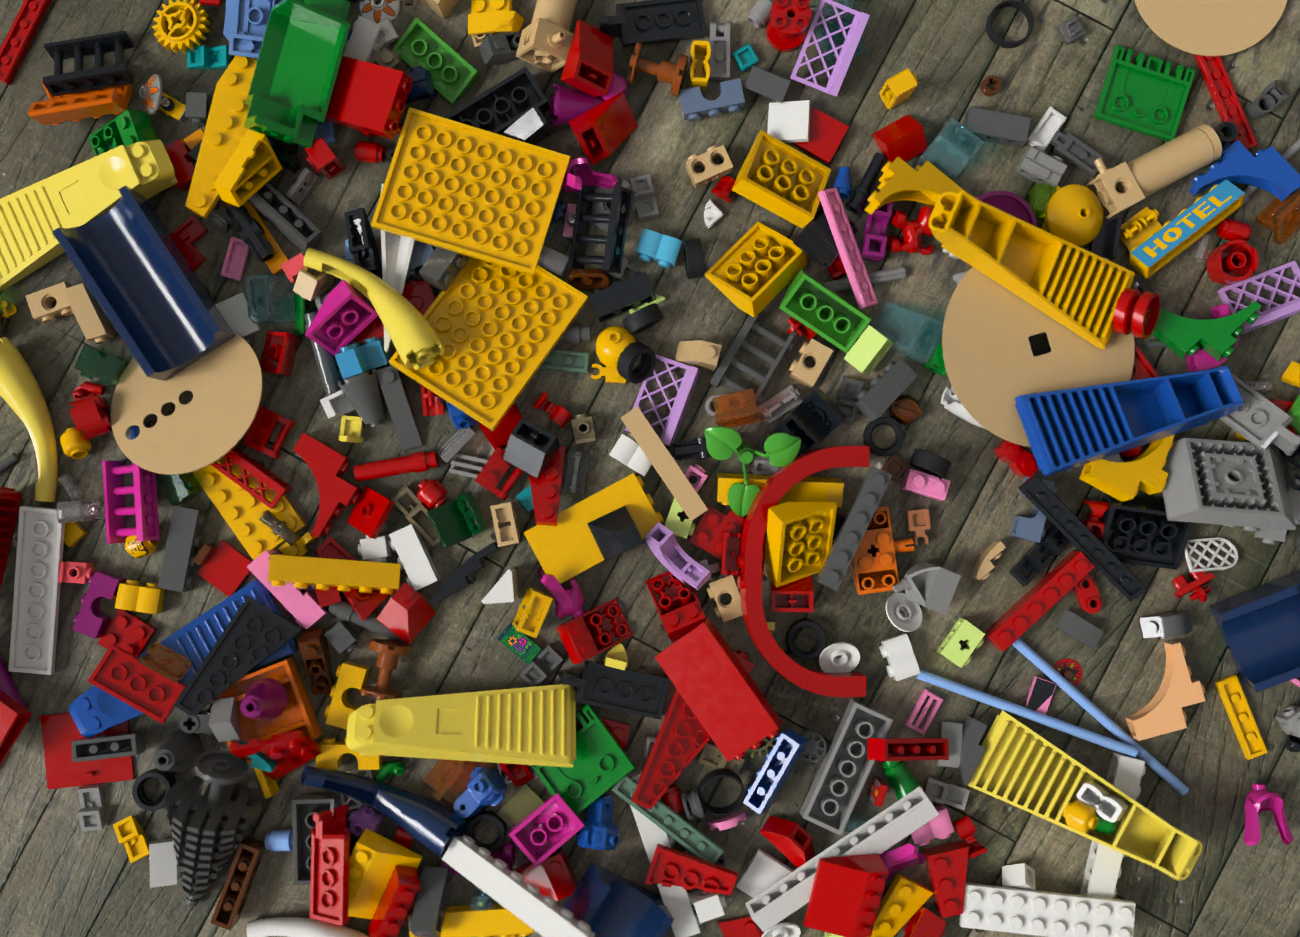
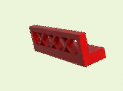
M236 446L225 454L226 464H219L216 461L210 464L270 509H274L283 495H288L293 488ZM238 464L241 466L243 476H235L232 473L231 465ZM248 477H256L259 482V488L253 489L250 487ZM271 488L278 493L272 502L266 498L264 489Z

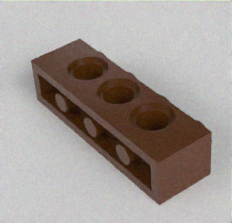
M249 836L240 842L211 919V924L231 930L238 923L266 849L265 842Z

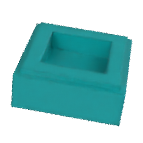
M750 43L732 53V58L742 73L760 62Z

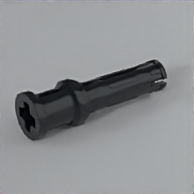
M880 153L874 154L861 183L854 188V194L850 202H847L845 205L850 212L858 215L862 214V208L866 200L871 196L870 190L887 159L884 155Z

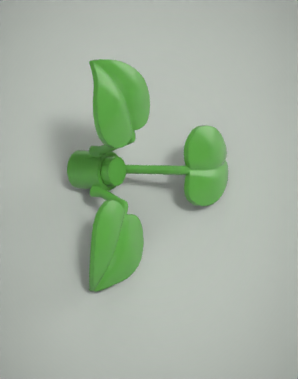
M715 426L704 429L708 453L713 458L727 460L734 452L737 453L740 462H742L744 484L734 483L728 490V503L732 511L738 516L748 514L754 498L760 491L757 485H748L747 464L753 461L755 454L769 457V462L774 467H783L795 459L801 445L800 437L782 432L774 433L767 437L764 443V449L767 453H763L757 449H752L748 443H742L740 434L732 428Z

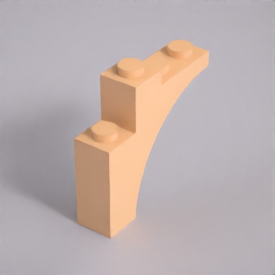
M1173 640L1164 642L1166 668L1159 690L1144 708L1131 716L1125 717L1130 736L1135 740L1141 741L1187 728L1185 722L1187 721V716L1182 707L1205 701V688L1199 680L1190 678L1192 676L1191 669L1186 664V651L1180 642Z

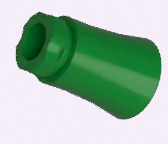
M905 761L881 762L897 800H900L919 786L922 790L924 789L909 770Z

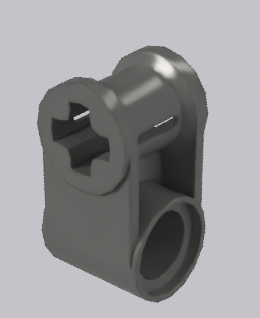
M1274 80L1248 105L1247 114L1252 119H1260L1281 104L1290 94L1288 92L1285 93L1277 84L1278 81Z
M211 710L199 711L194 716H184L180 721L182 731L185 733L214 734L209 726Z

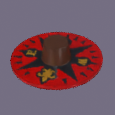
M1065 658L1059 660L1053 666L1074 687L1081 682L1082 669L1076 661Z

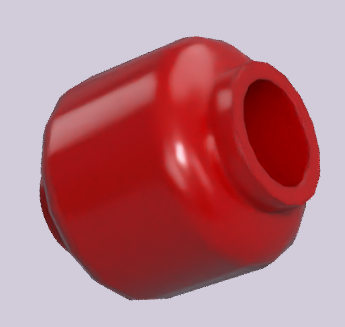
M425 479L418 485L420 490L417 492V498L426 508H436L447 501L448 491L437 479L430 481Z

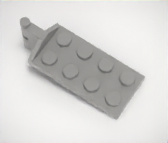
M1233 375L1245 404L1242 405V409L1219 419L1260 450L1264 451L1273 443L1283 450L1286 455L1291 456L1300 445V436H1296L1286 429L1294 418Z

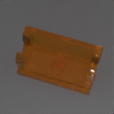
M158 642L149 645L147 648L148 652L139 660L140 664L175 683L183 681L193 664V661Z

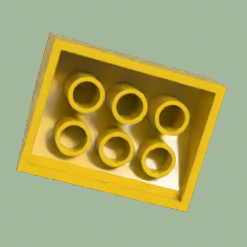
M760 130L738 173L732 191L803 229L814 219L820 202L818 193L825 189L831 169Z
M757 222L705 273V277L739 309L755 318L798 272L807 265V256L804 251L793 243L794 241Z
M785 502L769 508L763 573L776 588L820 572L832 547L837 510L835 502Z
M366 828L356 843L349 860L348 916L372 919L395 866L416 867L417 870L423 856Z

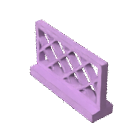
M820 0L790 79L837 97L870 15L832 0ZM824 3L833 7L835 15L824 19L822 14ZM846 12L854 15L852 23L843 27L839 15ZM836 17L841 29L830 34L826 21ZM823 23L827 35L816 40L813 32L815 26ZM842 31L845 39L844 43L835 48L831 36ZM829 38L832 50L822 54L817 42ZM815 44L819 56L808 60L805 51L808 46ZM834 51L837 59L835 65L827 68L823 56ZM803 56H804V59H805L806 62L801 63V61H802V59H803ZM820 58L824 70L814 74L810 62ZM807 64L811 76L804 79L797 77L796 74L799 67ZM826 72L828 77L826 87L818 85L815 76ZM812 78L814 83L807 80Z
M1292 261L1217 291L1222 303L1228 304L1232 314L1236 313L1237 308L1244 309L1247 307L1240 304L1242 295L1253 299L1252 302L1259 301L1267 304L1265 311H1259L1260 317L1252 325L1248 323L1244 327L1245 330L1242 334L1300 313V297L1292 295L1294 286L1300 288V269L1296 261ZM1285 269H1292L1294 273L1293 280L1282 276ZM1270 276L1277 279L1274 287L1264 284L1265 277ZM1280 281L1291 284L1288 293L1277 289ZM1250 283L1258 286L1255 294L1244 291L1247 284ZM1261 288L1272 292L1269 300L1259 296ZM1231 290L1239 293L1236 302L1228 299L1225 292ZM1275 294L1286 297L1284 304L1280 305L1273 302Z
M655 354L656 361L664 362L667 370L656 374L655 369H653L654 376H649L643 381L633 409L638 406L641 410V401L649 398L653 408L642 413L646 415L655 411L659 421L650 425L654 427L661 424L663 432L660 440L665 446L672 448L701 371L694 366H688ZM677 368L685 369L684 377L675 381L671 371ZM669 372L673 382L662 387L658 377ZM656 379L660 389L649 393L647 384L649 381ZM675 385L678 393L676 397L668 400L664 390ZM662 391L666 402L655 406L651 396ZM668 404L670 414L661 419L657 409Z

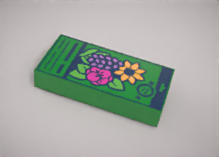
M510 622L497 639L529 665L542 650V647L526 634L517 631L512 625L513 623Z

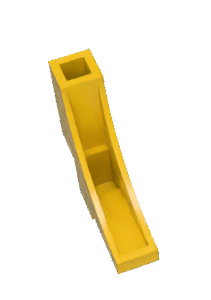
M897 157L893 163L888 161L881 171L884 174L879 179L882 182L878 186L880 191L878 193L875 190L867 199L870 204L865 210L872 215L885 204L903 200L921 202L935 207L941 194L945 192L959 194L960 190H964L928 160L922 167L917 165L913 169L900 157Z
M1175 434L1151 442L1149 447L1139 457L1130 462L1120 463L1099 459L1086 463L1079 479L1121 502L1134 499L1139 490L1148 495L1160 493L1167 484L1166 479L1169 473L1163 471L1162 468L1167 462L1166 457L1173 446Z

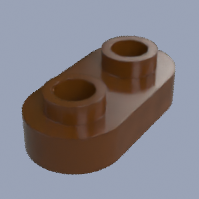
M574 269L568 275V284L577 290L605 289L609 285V275L602 269Z

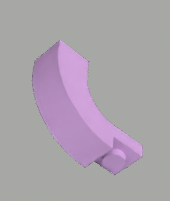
M658 522L645 535L646 542L653 554L681 582H687L699 590L712 576L708 569L685 553L678 544L674 532Z

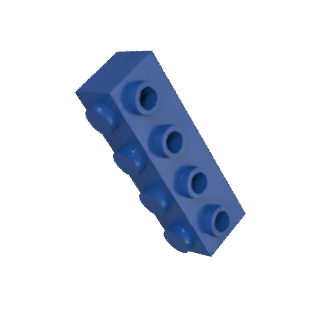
M792 729L779 733L775 740L774 748L766 756L764 766L758 770L755 782L750 785L746 792L747 796L743 803L759 815L770 809L808 742L807 739Z

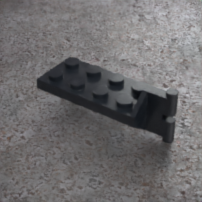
M648 0L616 4V16L603 15L599 25L601 32L611 37H619L622 47L635 46L636 42L647 45L704 38L707 36L701 0Z
M588 660L583 662L580 674L564 670L558 673L563 685L577 687L575 702L661 720L670 680L668 677L626 668L621 670Z

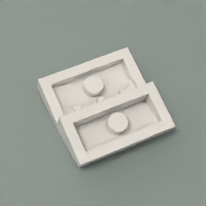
M758 849L749 861L747 869L737 881L736 888L754 898L794 870L761 849Z

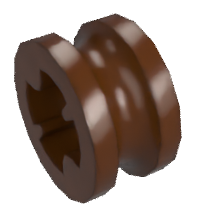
M993 75L986 77L981 83V92L985 96H994L1001 88L1000 79ZM989 82H991V84L994 83L995 87L993 88V90H991V87L989 89L987 88V84Z

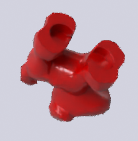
M931 205L923 206L915 220H908L907 215L902 210L894 209L891 223L895 225L894 227L903 230V239L899 240L895 236H888L886 249L890 253L905 251L906 253L930 255L934 250V246L923 247L921 245L922 235L933 236L928 224L933 207Z

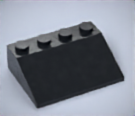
M1106 494L1104 502L1108 503V509L1100 518V521L1105 523L1104 533L1100 540L1124 563L1177 570L1194 522L1168 521L1164 501L1134 497V499L1121 502Z

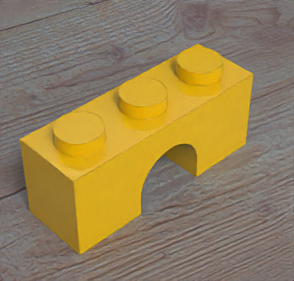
M348 660L338 666L336 671V677H338L337 684L333 685L330 697H333L331 705L327 706L324 717H327L325 724L347 730L350 712L359 708V706L349 703L346 696L349 688L361 690L362 686H366L371 669L370 666Z
M323 738V741L318 743L321 745V754L316 756V767L338 770L342 766V757L345 753H351L357 758L358 770H379L384 765L383 756H359V752L350 750L347 747L346 738H344V741H336V738Z

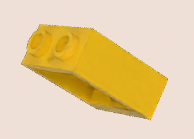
M528 586L512 625L521 633L537 638L553 598L545 592Z

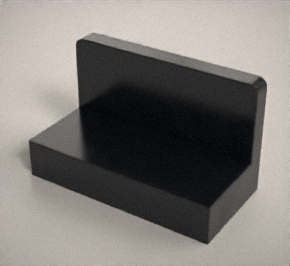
M1117 217L1114 220L1103 219L1099 234L1090 242L1089 252L1102 258H1107L1109 261L1117 257L1122 225L1121 217Z

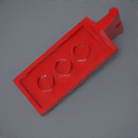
M346 804L331 810L328 809L315 813L313 820L316 822V827L312 828L310 918L340 926L348 924L350 832L346 828V813L349 812V806Z

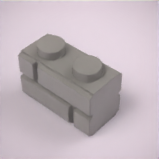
M1030 146L1025 151L1015 172L1051 191L1059 183L1067 165L1063 163L1062 158L1058 156L1051 157L1046 154L1043 148Z

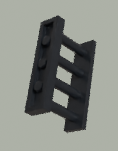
M126 31L44 44L45 50L54 60V75L43 77V85L53 97L134 83V76L124 63V49L134 48V44ZM115 51V65L104 67V53ZM95 54V68L83 70L84 56ZM75 58L74 72L63 73V59Z
M581 185V190L577 194L569 268L584 269V264L603 265L602 270L621 274L631 190L622 186H614L612 194H594V189ZM592 202L611 203L610 214H591ZM609 223L607 236L588 235L589 224ZM587 243L606 244L604 257L585 255Z

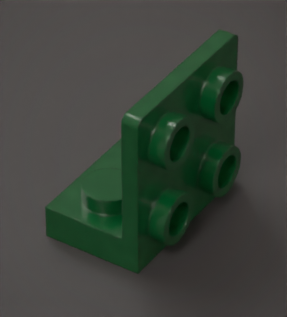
M471 491L427 512L445 549L474 537L489 528Z

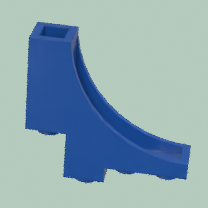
M1237 140L1232 145L1228 143L1222 147L1221 157L1209 167V172L1205 175L1201 173L1191 181L1193 185L1188 191L1193 196H1196L1200 192L1212 188L1216 184L1219 185L1227 179L1232 184H1244L1263 189L1283 202L1300 189V174L1273 146H1270L1265 151L1260 149L1252 155Z

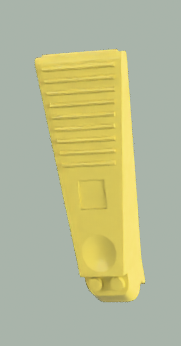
M159 139L141 141L127 147L120 145L1 198L0 290L9 288L64 253L65 251L52 231L58 227H78L101 217L118 203L121 197L119 189L123 186H128L148 200L157 193L178 183L174 175L173 165L162 141Z
M558 684L376 700L375 704H366L350 712L347 723L346 744L350 750L359 752V756H398L574 767V760H576V691L574 686Z
M1002 710L1000 715L997 714L981 744L986 749L968 786L1155 867L1178 881L1184 880L1190 875L1203 849L1200 841L1176 828ZM1095 781L1100 783L1108 790L1109 794L1120 797L1128 805V809L1121 820L1116 821L1117 824L1114 832L1109 833L1107 836L1092 829L1082 833L1068 826L1063 817L1067 804L1079 800L1076 795L1086 782Z

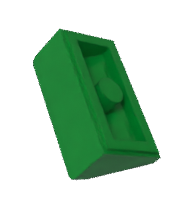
M299 294L294 296V335L306 337L304 314L310 313V301L302 298Z

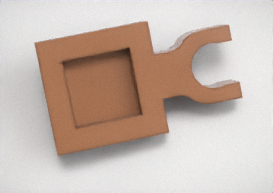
M929 509L906 511L908 531H915L913 545H918L919 537H923L924 544H929L928 537L925 534V530L931 529Z

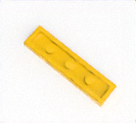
M1232 674L1214 681L1245 759L1250 760L1268 753L1237 675Z

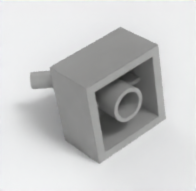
M920 561L908 570L900 583L892 586L896 594L905 590L907 600L946 615L961 575L940 566Z

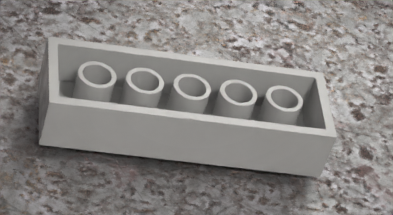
M850 699L801 807L800 814L802 818L840 836L842 835L875 760H868L867 738H885L893 722L892 718Z

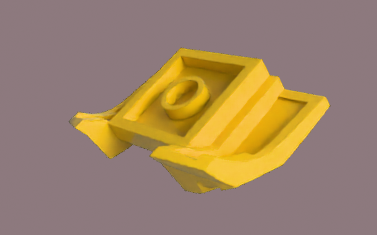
M471 0V14H468V35L519 32L524 18L516 11H512V0Z

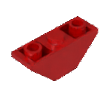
M774 816L767 818L759 832L797 868L815 857L813 838L798 823Z

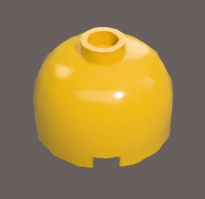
M608 327L597 337L595 345L596 354L602 364L610 368H617V361L622 351L630 343L636 342V340L624 327Z

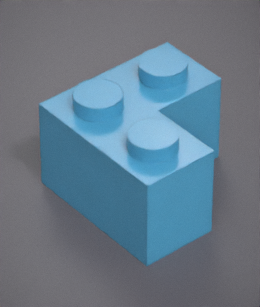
M376 336L365 340V345L359 346L358 343L340 348L341 353L335 354V358L343 379L389 364L388 361L392 356L389 350L387 353L384 350V339L378 340Z

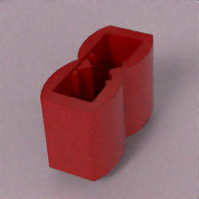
M1003 439L994 448L997 457L1003 462L1008 463L1012 472L1021 478L1031 477L1039 469L1035 457L1027 453L1022 445H1017Z

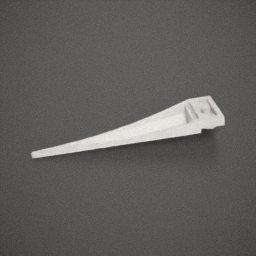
M381 230L383 280L400 294H403L416 240ZM384 326V350L387 353L391 338Z

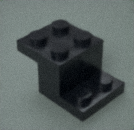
M817 387L769 435L782 432L800 437L801 445L797 454L798 457L806 452L813 451L832 430L847 418V415Z

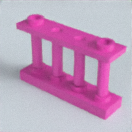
M102 461L107 544L126 543V536L137 535V542L160 540L156 473L145 470L133 462L132 465L122 466V461ZM133 473L134 486H123V474ZM134 494L135 506L125 507L124 495ZM126 515H136V527L126 528Z

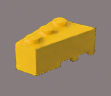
M247 130L213 184L222 201L240 207L283 169L266 135Z

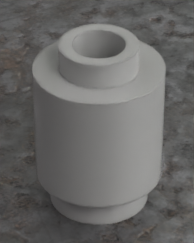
M758 0L749 11L747 20L758 29L764 26L771 18L770 11L774 0Z

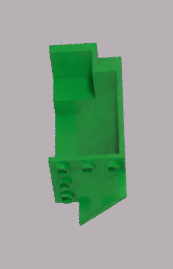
M283 0L271 8L245 105L249 106L244 124L245 128L265 134L266 137L275 138L277 141L290 144L294 142L303 147H312L317 125L325 120L351 23L346 22L351 2L346 0Z

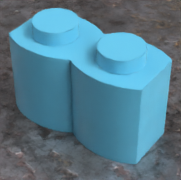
M643 228L636 249V255L642 261H657L659 266L670 269V266L675 267L683 241Z

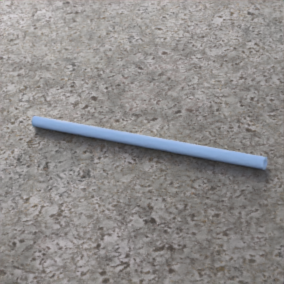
M1018 638L1012 644L1122 743L1138 748L1137 756L1145 761L1152 770L1179 794L1184 796L1188 793L1189 788L1022 639Z
M920 669V674L916 675V679L1135 758L1138 754V748L922 669Z

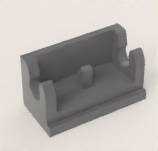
M752 66L744 88L782 103L791 81Z

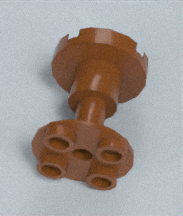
M636 42L634 54H632L629 67L632 68L628 73L627 83L634 84L638 71L657 76V81L672 84L670 95L679 97L689 57L680 54L677 64L662 60L660 64L641 59L643 43Z
M370 639L368 648L378 652L376 667H379L380 670L377 686H362L360 694L366 696L376 695L375 699L385 700L388 697L391 699L402 698L403 693L389 688L392 670L397 669L399 655H410L411 645L395 640L391 642L387 641L388 639Z

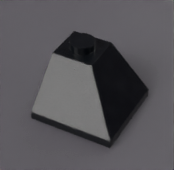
M626 506L587 523L605 561L644 543Z

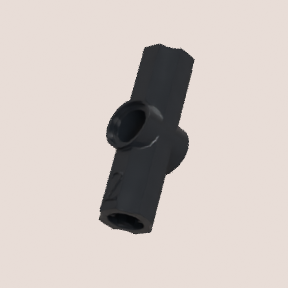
M232 204L229 205L226 212L237 227V233L241 239L250 246L261 263L272 259L276 252L265 237V231L256 219H253L244 204L240 207Z
M705 437L695 438L692 441L673 443L676 461L712 457L708 453Z

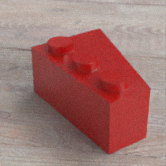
M963 840L922 849L938 913L942 918L963 914L969 846Z

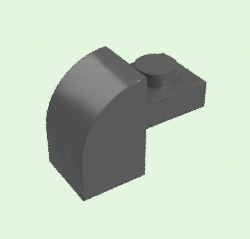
M1189 610L1171 611L1163 615L1140 617L1143 638H1170L1193 631Z

